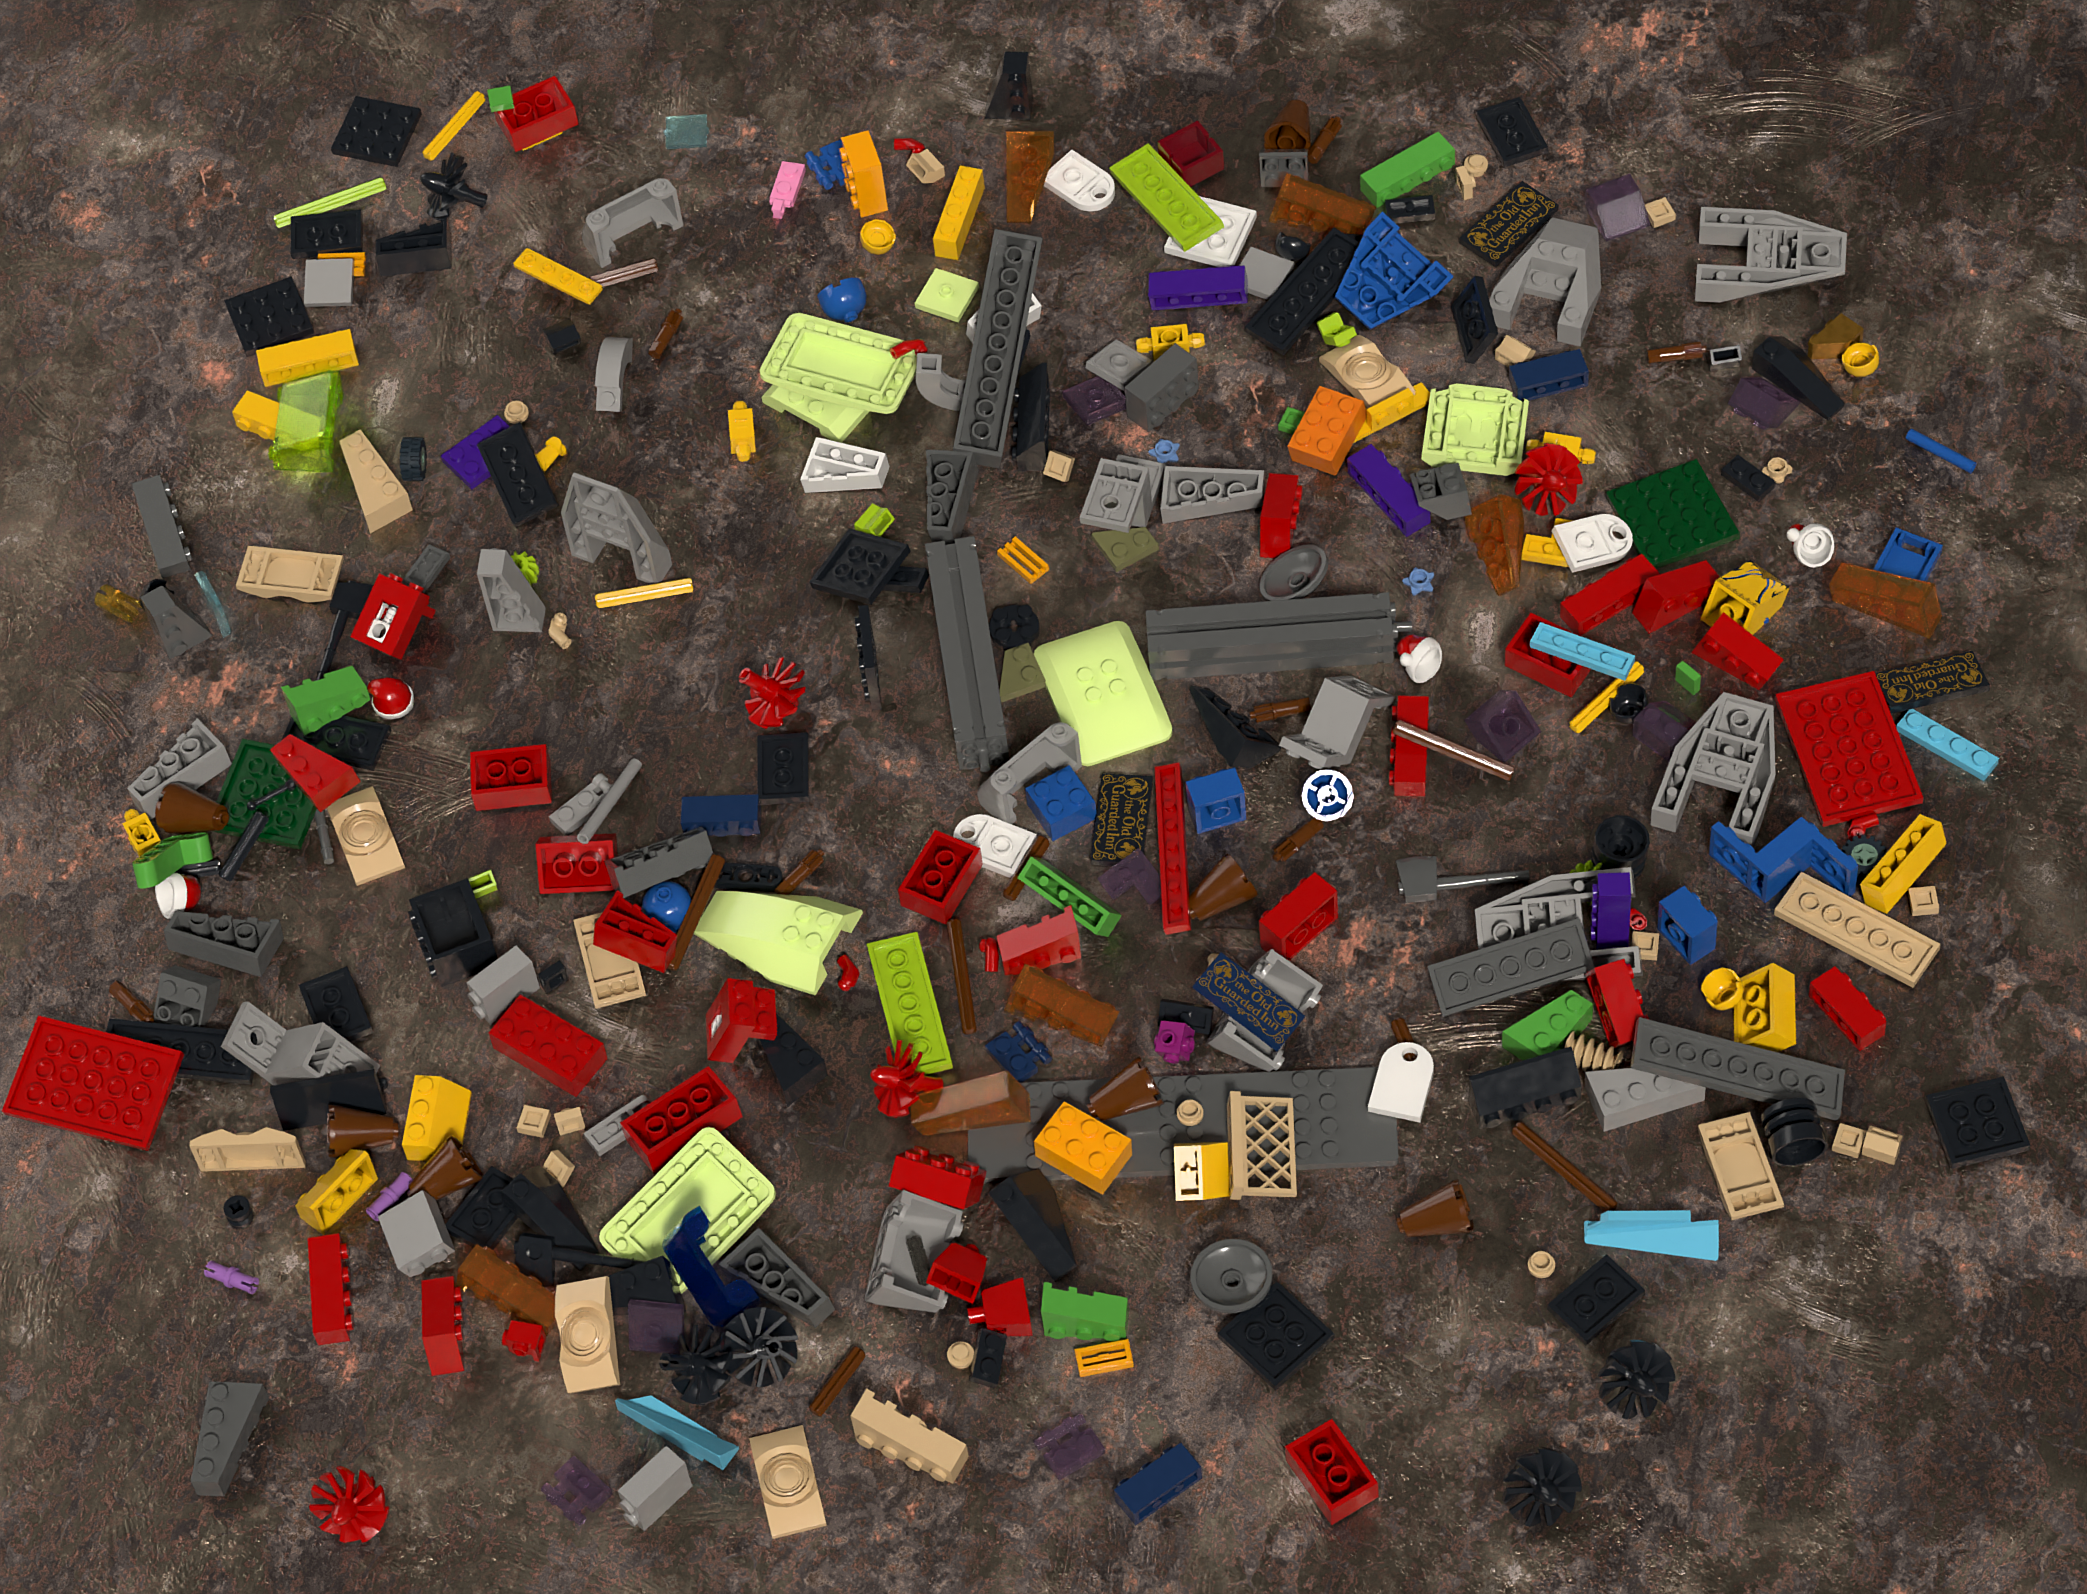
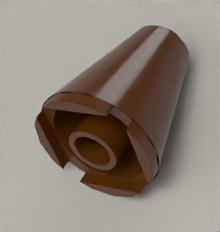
M1291 100L1286 104L1265 131V149H1308L1309 151L1311 146L1309 107L1305 102Z
M180 783L168 784L161 792V794H164L162 800L156 803V822L159 828H163L166 833L219 831L229 821V814L225 806Z
M1227 853L1189 895L1190 918L1192 920L1197 918L1199 921H1202L1251 900L1258 895L1253 884L1248 881L1244 875L1245 873L1230 854Z
M1140 1056L1130 1062L1089 1097L1091 1103L1087 1104V1107L1093 1118L1099 1117L1100 1121L1159 1107L1164 1104L1163 1099L1158 1101L1156 1098L1160 1091L1147 1066L1141 1068L1139 1065L1143 1061Z
M328 1105L329 1112H333L327 1113V1143H329V1149H333L328 1150V1158L345 1155L350 1149L364 1151L393 1144V1138H398V1122H393V1117L338 1105Z
M451 1135L409 1183L410 1191L407 1194L409 1197H412L423 1190L437 1201L480 1181L483 1178V1173L473 1156L461 1148L464 1145Z
M1459 1179L1447 1183L1402 1209L1400 1217L1396 1218L1400 1233L1405 1232L1407 1237L1470 1233L1475 1230L1473 1219L1469 1220L1468 1218L1470 1208L1463 1187L1459 1184Z

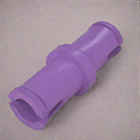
M401 1172L388 1188L384 1187L380 1191L381 1195L366 1208V1213L373 1220L379 1221L378 1216L400 1202L399 1198L409 1189L408 1185L412 1178L408 1174Z
M212 1260L206 1265L207 1268L212 1270H204L206 1277L223 1282L224 1286L228 1288L236 1287L249 1294H254L258 1288L252 1286V1284L259 1285L258 1278L244 1274L236 1267L232 1266L229 1268Z

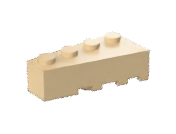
M361 429L339 440L370 534L412 511L408 493Z
M866 1388L851 1414L857 1442L865 1448L871 1449L873 1447L880 1450L889 1459L895 1460L897 1458L902 1460L913 1470H924L940 1482L946 1480L953 1484L969 1457L967 1445L936 1427H933L932 1430L927 1429V1425L913 1414L907 1418L896 1409L897 1405L888 1400L885 1405L873 1398L875 1393Z

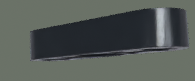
M725 863L721 871L725 875H722L721 879L717 880L715 888L775 892L774 889L783 881V875L776 866ZM743 873H751L753 875V878L748 882L739 880ZM771 876H775L772 882H768Z

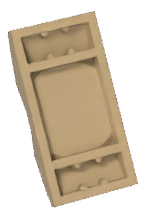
M1361 335L1350 339L1351 342L1339 348L1336 347L1319 357V362L1355 398L1364 401L1366 409L1407 388L1415 395V389L1399 367L1389 363L1375 343Z
M248 546L236 588L263 598L286 596L306 603L331 600L344 558L343 555Z
M373 786L342 797L327 807L357 886L405 868Z
M603 912L573 920L595 1009L646 996L637 962L593 945L595 923Z
M1750 1112L1698 1125L1707 1162L1713 1171L1720 1198L1731 1220L1784 1207L1781 1194Z
M267 1127L256 1132H240L235 1134L220 1129L190 1140L191 1151L201 1172L306 1168V1161L297 1138L286 1132Z
M604 1276L557 1285L555 1318L561 1340L559 1361L567 1393L572 1394L620 1385L609 1277Z
M803 1425L749 1438L772 1539L827 1526Z

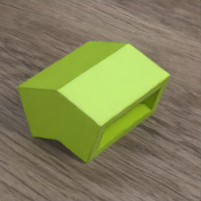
M872 503L857 520L854 527L857 531L880 537L895 518L887 508H880Z
M490 869L468 878L471 888L489 881L491 882L474 889L475 898L498 890Z

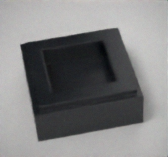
M560 960L538 974L541 987L546 993H550L568 981L565 966Z

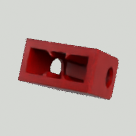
M951 1243L934 1260L926 1283L973 1304L982 1283L987 1258L979 1254V1249L973 1244H968L964 1247L957 1243Z
M1023 1277L984 1289L981 1292L983 1306L967 1308L970 1324L986 1322L988 1330L1007 1336H1033Z

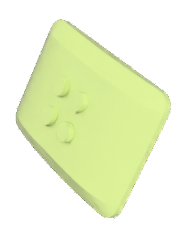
M795 313L790 315L784 323L760 368V377L763 381L808 397L855 409L889 414L898 409L916 374L917 355L913 350L898 359H894L890 354V349L905 340L803 313Z
M1113 621L1042 644L1035 649L1034 656L1046 680L1045 686L1060 722L1068 724L1078 732L1083 766H1092L1165 742L1172 736V725L1135 638L1126 623Z
M704 1128L603 1227L599 1235L600 1242L614 1257L648 1261L663 1255L673 1264L682 1294L761 1216L775 1199L776 1191L772 1183L724 1136L714 1128Z

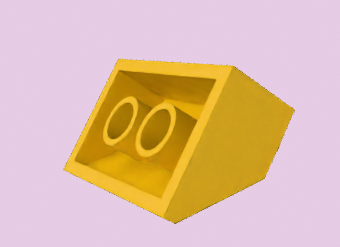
M1771 963L1741 977L1740 980L1742 981L1744 991L1742 999L1734 1006V1042L1773 1052H1780L1795 1045V974Z
M415 1075L402 1141V1147L407 1160L428 1161L451 1135L463 1144L472 1096L471 1090L441 1076Z
M350 1149L345 1155L340 1156L334 1166L326 1174L319 1177L316 1185L299 1198L295 1206L300 1218L324 1235L378 1180L369 1154L366 1151Z

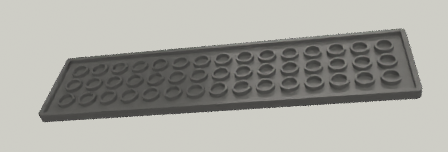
M1369 1067L1153 1077L1160 1091L1156 1098L1158 1101L1163 1099V1105L1100 1122L1132 1140V1156L1116 1176V1178L1175 1175L1174 1144L1228 1142L1227 1101L1230 1091H1241V1096L1293 1098L1296 1170L1397 1165L1399 1162L1396 1117L1368 1112V1104L1379 1068ZM1110 1079L970 1085L968 1087V1161L979 1164V1169L987 1171L984 1183H1001L1009 1176L1039 1169L1048 1181L1075 1180L1035 1157L1034 1140L1064 1101L1092 1117L1087 1107V1104L1091 1103L1089 1097ZM1185 1100H1194L1203 1108V1119L1194 1126L1183 1125L1177 1118V1108ZM1245 1105V1111L1253 1118L1262 1112L1256 1105ZM1275 1106L1270 1111L1281 1119L1287 1114V1106ZM1264 1115L1258 1121L1267 1131L1276 1124L1267 1115ZM1254 1126L1246 1131V1135L1254 1142L1262 1136ZM1280 1127L1272 1133L1280 1143L1288 1138V1134ZM1267 1138L1258 1145L1268 1155L1277 1148ZM1255 1150L1247 1155V1159L1255 1166L1263 1160ZM1281 1151L1273 1157L1281 1167L1289 1162V1158ZM1268 1162L1259 1169L1261 1172L1277 1171Z

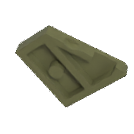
M1146 527L1131 528L1129 533L1111 530L1091 534L1093 542L1116 572L1159 550V544Z
M1029 643L1005 651L999 691L1001 703L1046 687V680Z

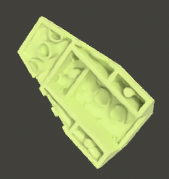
M716 891L703 913L694 935L715 948L724 950L728 956L745 963L749 969L761 973L770 982L816 995L827 976L823 966L825 957L841 930L852 933L863 911L816 896Z

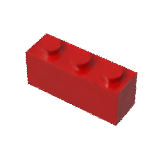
M1834 966L1810 982L1809 997L1859 1052L1885 1035L1886 1018L1880 1010L1874 1009L1865 993L1858 991L1852 985V981L1846 973H1841Z

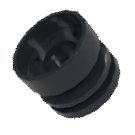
M1624 815L1606 818L1599 824L1595 832L1590 856L1593 866L1595 867L1598 863H1601L1602 867L1600 870L1631 867L1635 881L1641 876L1645 867L1650 845L1649 833L1646 827L1635 818Z
M1807 1098L1782 1100L1771 1105L1761 1114V1124L1764 1128V1134L1768 1138V1147L1775 1164L1780 1166L1803 1165L1814 1161L1827 1150L1828 1143L1824 1130L1820 1126V1117L1817 1114L1816 1104L1812 1100Z

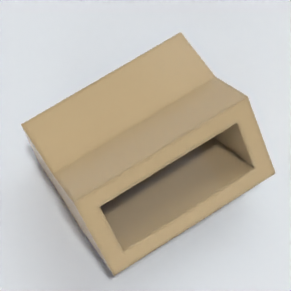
M928 149L920 153H912L906 164L922 183H934L945 176L944 166Z
M1506 335L1502 343L1495 350V360L1509 368V366L1519 362L1531 361L1536 351L1514 337Z
M1870 1125L1865 1136L1862 1155L1894 1165L1900 1151L1903 1136Z

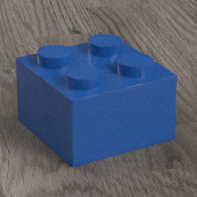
M1070 765L1025 788L1027 805L1052 842L1096 819L1095 801Z
M1235 767L1228 770L1222 769L1214 774L1204 777L1198 776L1190 781H1186L1188 811L1197 834L1246 820L1245 792Z
M1683 886L1659 902L1657 929L1689 965L1715 950L1718 920L1711 910L1707 911L1703 907L1699 897L1694 892H1690Z

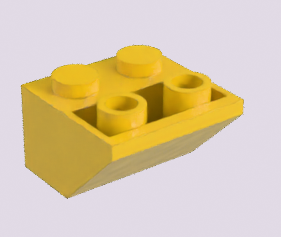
M1228 1142L1174 1144L1176 1201L1205 1200L1230 1196Z

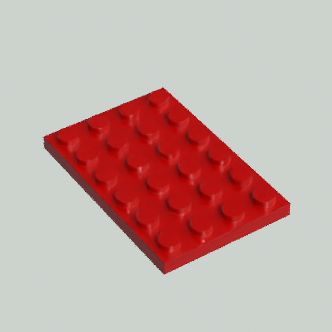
M1875 671L1775 694L1777 707L1822 827L1850 821L1872 813L1879 814L1923 803L1922 792Z
M38 1015L2 1112L4 1115L149 1151L184 1054L179 1050Z

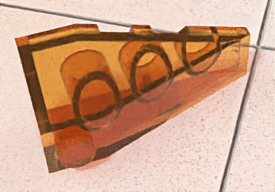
M1499 494L1471 508L1472 514L1465 516L1468 537L1471 542L1475 543L1478 549L1477 555L1480 560L1484 561L1487 567L1486 573L1497 595L1502 596L1520 586L1524 517L1520 499Z

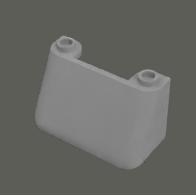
M658 178L588 214L582 230V240L584 246L601 268L611 264L610 252L616 250L613 241L651 221L657 229L661 227V224L671 226L673 231L684 226L675 187L667 179Z
M1059 722L1051 725L980 785L977 791L980 805L996 819L1009 824L1016 822V814L1013 812V808L1017 806V800L1012 794L1045 767L1053 773L1069 765L1074 772L1082 767L1078 732L1066 723Z
M1272 949L1259 958L1248 971L1249 974L1301 1013L1308 1007L1314 1008L1321 998V995L1318 993L1323 985ZM1225 1012L1207 1040V1044L1216 1050L1267 1072L1273 1069L1277 1071L1285 1060V1057L1282 1056L1284 1052L1282 1047L1276 1052Z
M903 1190L888 1205L884 1212L865 1292V1301L875 1305L933 1313L943 1309L946 1305L948 1294L926 1283L934 1260L949 1246L954 1237L960 1236L963 1229V1222H961L963 1211Z

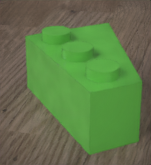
M353 666L326 673L323 679L313 682L310 678L303 680V685L290 688L289 685L281 687L290 715L304 736L310 732L317 731L325 724L341 718L344 714L355 708H360L370 701L367 687Z
M1570 990L1502 1031V1048L1522 1061L1564 1049L1571 1032L1575 1031L1574 1039H1576L1592 1021L1593 1003Z
M1044 1282L1041 1314L1045 1336H1050L1054 1339L1077 1337L1081 1340L1102 1338L1112 1342L1119 1339H1127L1128 1298L1095 1291L1093 1296L1077 1293V1288L1069 1286L1068 1291L1052 1288V1283Z

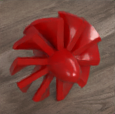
M1543 443L1544 446L1527 451L1525 454L1528 458L1516 468L1515 474H1520V477L1515 486V494L1519 495L1531 485L1534 486V489L1521 499L1524 508L1530 511L1535 496L1540 492L1541 499L1535 511V514L1540 516L1548 515L1546 499L1549 494L1553 515L1556 516L1566 506V503L1556 495V492H1559L1572 505L1576 501L1577 484L1583 483L1581 472L1577 466L1580 461L1564 446Z
M780 657L775 665L772 677H769L768 664L763 666L761 676L749 668H744L739 674V682L750 687L751 699L745 701L746 709L750 714L748 719L763 729L783 725V717L795 713L798 709L799 701L797 698L805 693L806 687L791 690L790 688L802 679L805 671L801 669L794 677L789 679L796 665L794 661H791L789 666L781 673V665L784 658Z
M897 1040L895 1059L892 1056L890 1046H887L885 1052L889 1066L878 1064L870 1073L872 1081L877 1084L874 1087V1093L880 1101L877 1108L889 1117L897 1118L910 1114L908 1107L918 1101L920 1097L916 1093L923 1091L939 1095L943 1090L942 1078L924 1076L925 1072L915 1070L923 1054L919 1051L912 1062L913 1042H909L904 1052L902 1040Z
M337 1466V1470L345 1483V1489L338 1485L332 1472L323 1473L319 1479L330 1485L335 1493H328L315 1484L311 1489L313 1498H326L333 1502V1504L309 1505L310 1511L321 1520L331 1513V1517L322 1523L319 1528L322 1531L340 1535L339 1541L344 1543L360 1539L364 1543L370 1540L382 1529L389 1513V1506H385V1494L381 1484L375 1488L374 1477H369V1474L361 1469L358 1480L353 1484L355 1474L343 1466Z

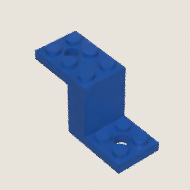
M1802 817L1757 853L1750 844L1741 841L1730 827H1725L1719 821L1711 827L1709 855L1764 903L1768 902L1809 867L1836 890L1849 897L1855 893L1858 873L1856 860L1852 856L1843 853L1832 839H1827L1813 823H1808Z

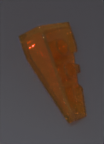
M1006 131L1007 223H1031L1054 157V131Z

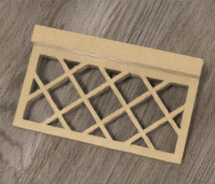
M1230 1091L1227 1101L1230 1199L1241 1200L1242 1195L1296 1197L1293 1098L1241 1096V1091ZM1245 1105H1256L1262 1112L1253 1118L1245 1111ZM1275 1106H1287V1114L1281 1119L1270 1110ZM1264 1115H1267L1276 1123L1268 1131L1258 1123ZM1252 1126L1262 1134L1255 1142L1246 1135V1131ZM1279 1127L1288 1134V1138L1282 1143L1272 1135ZM1266 1138L1277 1147L1269 1155L1258 1146ZM1253 1150L1263 1158L1256 1166L1247 1159V1155ZM1279 1151L1289 1158V1162L1283 1167L1273 1159ZM1267 1162L1278 1171L1270 1179L1259 1170ZM1255 1174L1264 1184L1261 1187H1248V1179ZM1282 1175L1290 1182V1189L1279 1188L1273 1182Z

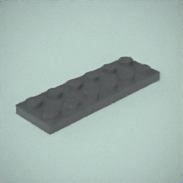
M1579 918L1427 967L1442 1016L1447 1017L1587 973L1595 968Z

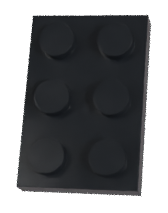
M1521 97L1476 111V118L1504 168L1548 153V146Z
M361 210L291 217L290 254L292 259L318 257V254L363 252V215Z
M1474 276L1451 305L1465 361L1471 364L1476 363L1498 335V328L1495 324L1484 279L1480 276Z
M808 732L757 736V794L759 795L761 805L809 802Z
M347 966L298 985L313 1024L323 1022L349 1042L373 1033Z
M491 1166L445 1224L448 1233L489 1256L518 1219L512 1211L502 1204V1190L513 1178Z
M1606 1254L1547 1304V1310L1586 1346L1645 1296V1289Z

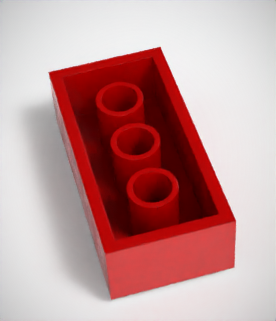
M521 994L488 1032L495 1050L575 1097L579 1095L608 1059L603 1042Z
M707 1066L620 1122L628 1144L655 1174L702 1129L710 1127L720 1132L743 1116L736 1097L712 1069Z

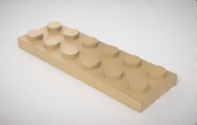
M1803 872L1798 875L1774 910L1775 916L1914 988L1940 950V943Z

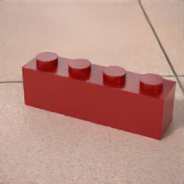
M1643 554L1630 558L1614 571H1608L1601 579L1587 584L1578 593L1567 596L1560 603V618L1575 634L1582 636L1636 603L1646 579L1660 573Z
M1398 696V705L1392 706V721L1401 720L1428 731L1429 696ZM1392 727L1391 742H1396V749L1391 748L1390 764H1395V770L1389 771V786H1394V796L1425 797L1427 747L1395 735L1393 733L1394 727Z
M339 1233L307 1238L313 1335L318 1346L350 1341V1330H354L352 1314L348 1312V1307L352 1306L351 1291L347 1290V1283L351 1282L349 1266L345 1265V1259L349 1258L348 1243H343Z

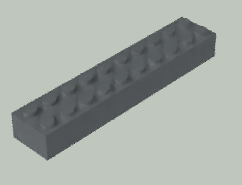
M998 229L994 230L953 451L973 452L977 465L1000 469L1042 238Z

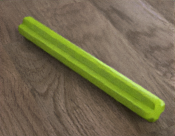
M382 177L292 208L274 215V222L277 228H282L291 224L292 216L321 214L386 190L385 182Z

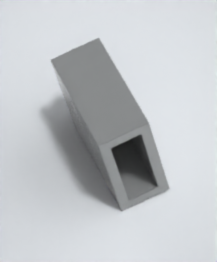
M517 945L467 982L470 991L468 997L474 1004L472 1007L473 1012L480 1020L484 1018L490 1025L503 1016L520 994L528 998L540 989L532 961Z
M423 1190L378 1216L398 1270L410 1278L423 1273L429 1266L445 1260L449 1254L455 1252L435 1198Z
M665 1446L618 1490L621 1500L619 1504L625 1512L623 1516L631 1526L635 1527L638 1525L645 1531L692 1487L686 1463L670 1448Z

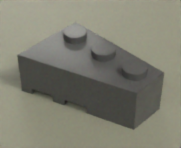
M160 586L140 597L155 638L169 659L183 654L186 650L213 636L202 618L197 613L191 611L186 604L180 602L164 586Z

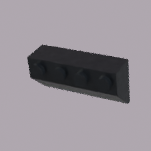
M1047 363L1039 364L1020 377L1019 388H1015V402H1018V407H1014V422H1018V427H1013V442H1017V447H1012V460L1017 462L1018 471H1044L1047 462L1050 416V384Z
M1570 1046L1469 1076V1105L1479 1129L1486 1127L1494 1128L1506 1121H1518L1527 1115L1537 1112L1545 1113L1554 1107L1572 1105L1577 1100H1581L1582 1086L1572 1047Z

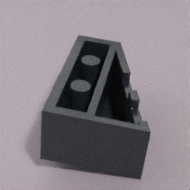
M1004 52L996 78L993 80L992 88L987 95L984 119L1031 120L1033 92L1028 52Z
M447 216L440 218L441 222L427 226L426 223L421 224L418 230L409 233L403 230L377 239L376 259L381 277L452 269V236Z
M776 1013L777 1036L775 1040L758 1038L756 1040L782 1093L786 1106L789 1107L828 1075L824 1059Z
M663 1255L608 1276L613 1316L637 1315V1313H687L673 1264Z

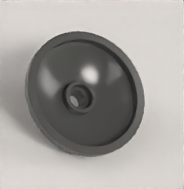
M1301 545L1284 552L1264 571L1260 580L1262 596L1267 601L1303 599L1321 584L1326 575L1329 563L1327 555L1320 547L1315 545Z
M1226 1239L1209 1245L1197 1256L1191 1268L1190 1279L1196 1297L1206 1307L1222 1313H1238L1256 1306L1265 1298L1271 1288L1273 1272L1268 1256L1257 1245L1241 1239ZM1233 1283L1238 1284L1235 1287H1229Z

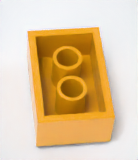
M869 130L841 137L842 148H839L842 162H845L841 166L844 176L847 177L844 179V184L847 192H850L852 195L850 200L853 209H858L861 218L888 211L882 166Z
M1065 1101L1034 1140L1035 1157L1102 1195L1132 1156V1140Z

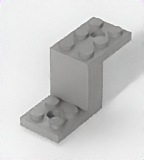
M1119 454L1116 461L1101 458L1080 515V523L1129 533L1131 525L1146 527L1164 477L1166 464Z
M1352 675L1325 678L1302 733L1283 736L1279 746L1287 749L1286 753L1292 757L1300 758L1301 756L1309 760L1308 764L1317 769L1350 764L1373 709L1392 706L1395 696Z
M243 1002L221 1045L223 1049L272 1085L344 1074L346 1067L350 1069V1073L375 1069L377 1073L380 1067L377 1062L322 1022L286 1030L250 1002ZM252 1031L256 1034L257 1037L256 1045H254L250 1039Z

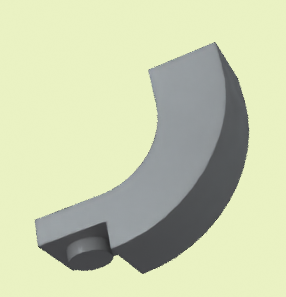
M606 337L602 342L595 377L597 411L622 412L624 372L627 363L632 362L633 338Z
M917 353L916 385L919 392L924 398L937 406L960 411L966 380L952 378L942 370V355Z

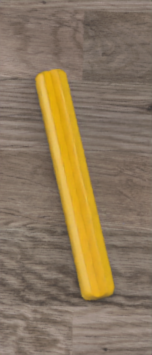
M475 91L422 152L425 159L433 161L486 100L483 93Z
M684 578L598 593L595 595V601L598 608L690 593L693 591V583L691 578Z
M1635 661L1625 681L1618 678L1612 681L1569 722L1570 729L1575 733H1580L1610 705V699L1616 697L1618 687L1634 683L1644 673L1643 665Z

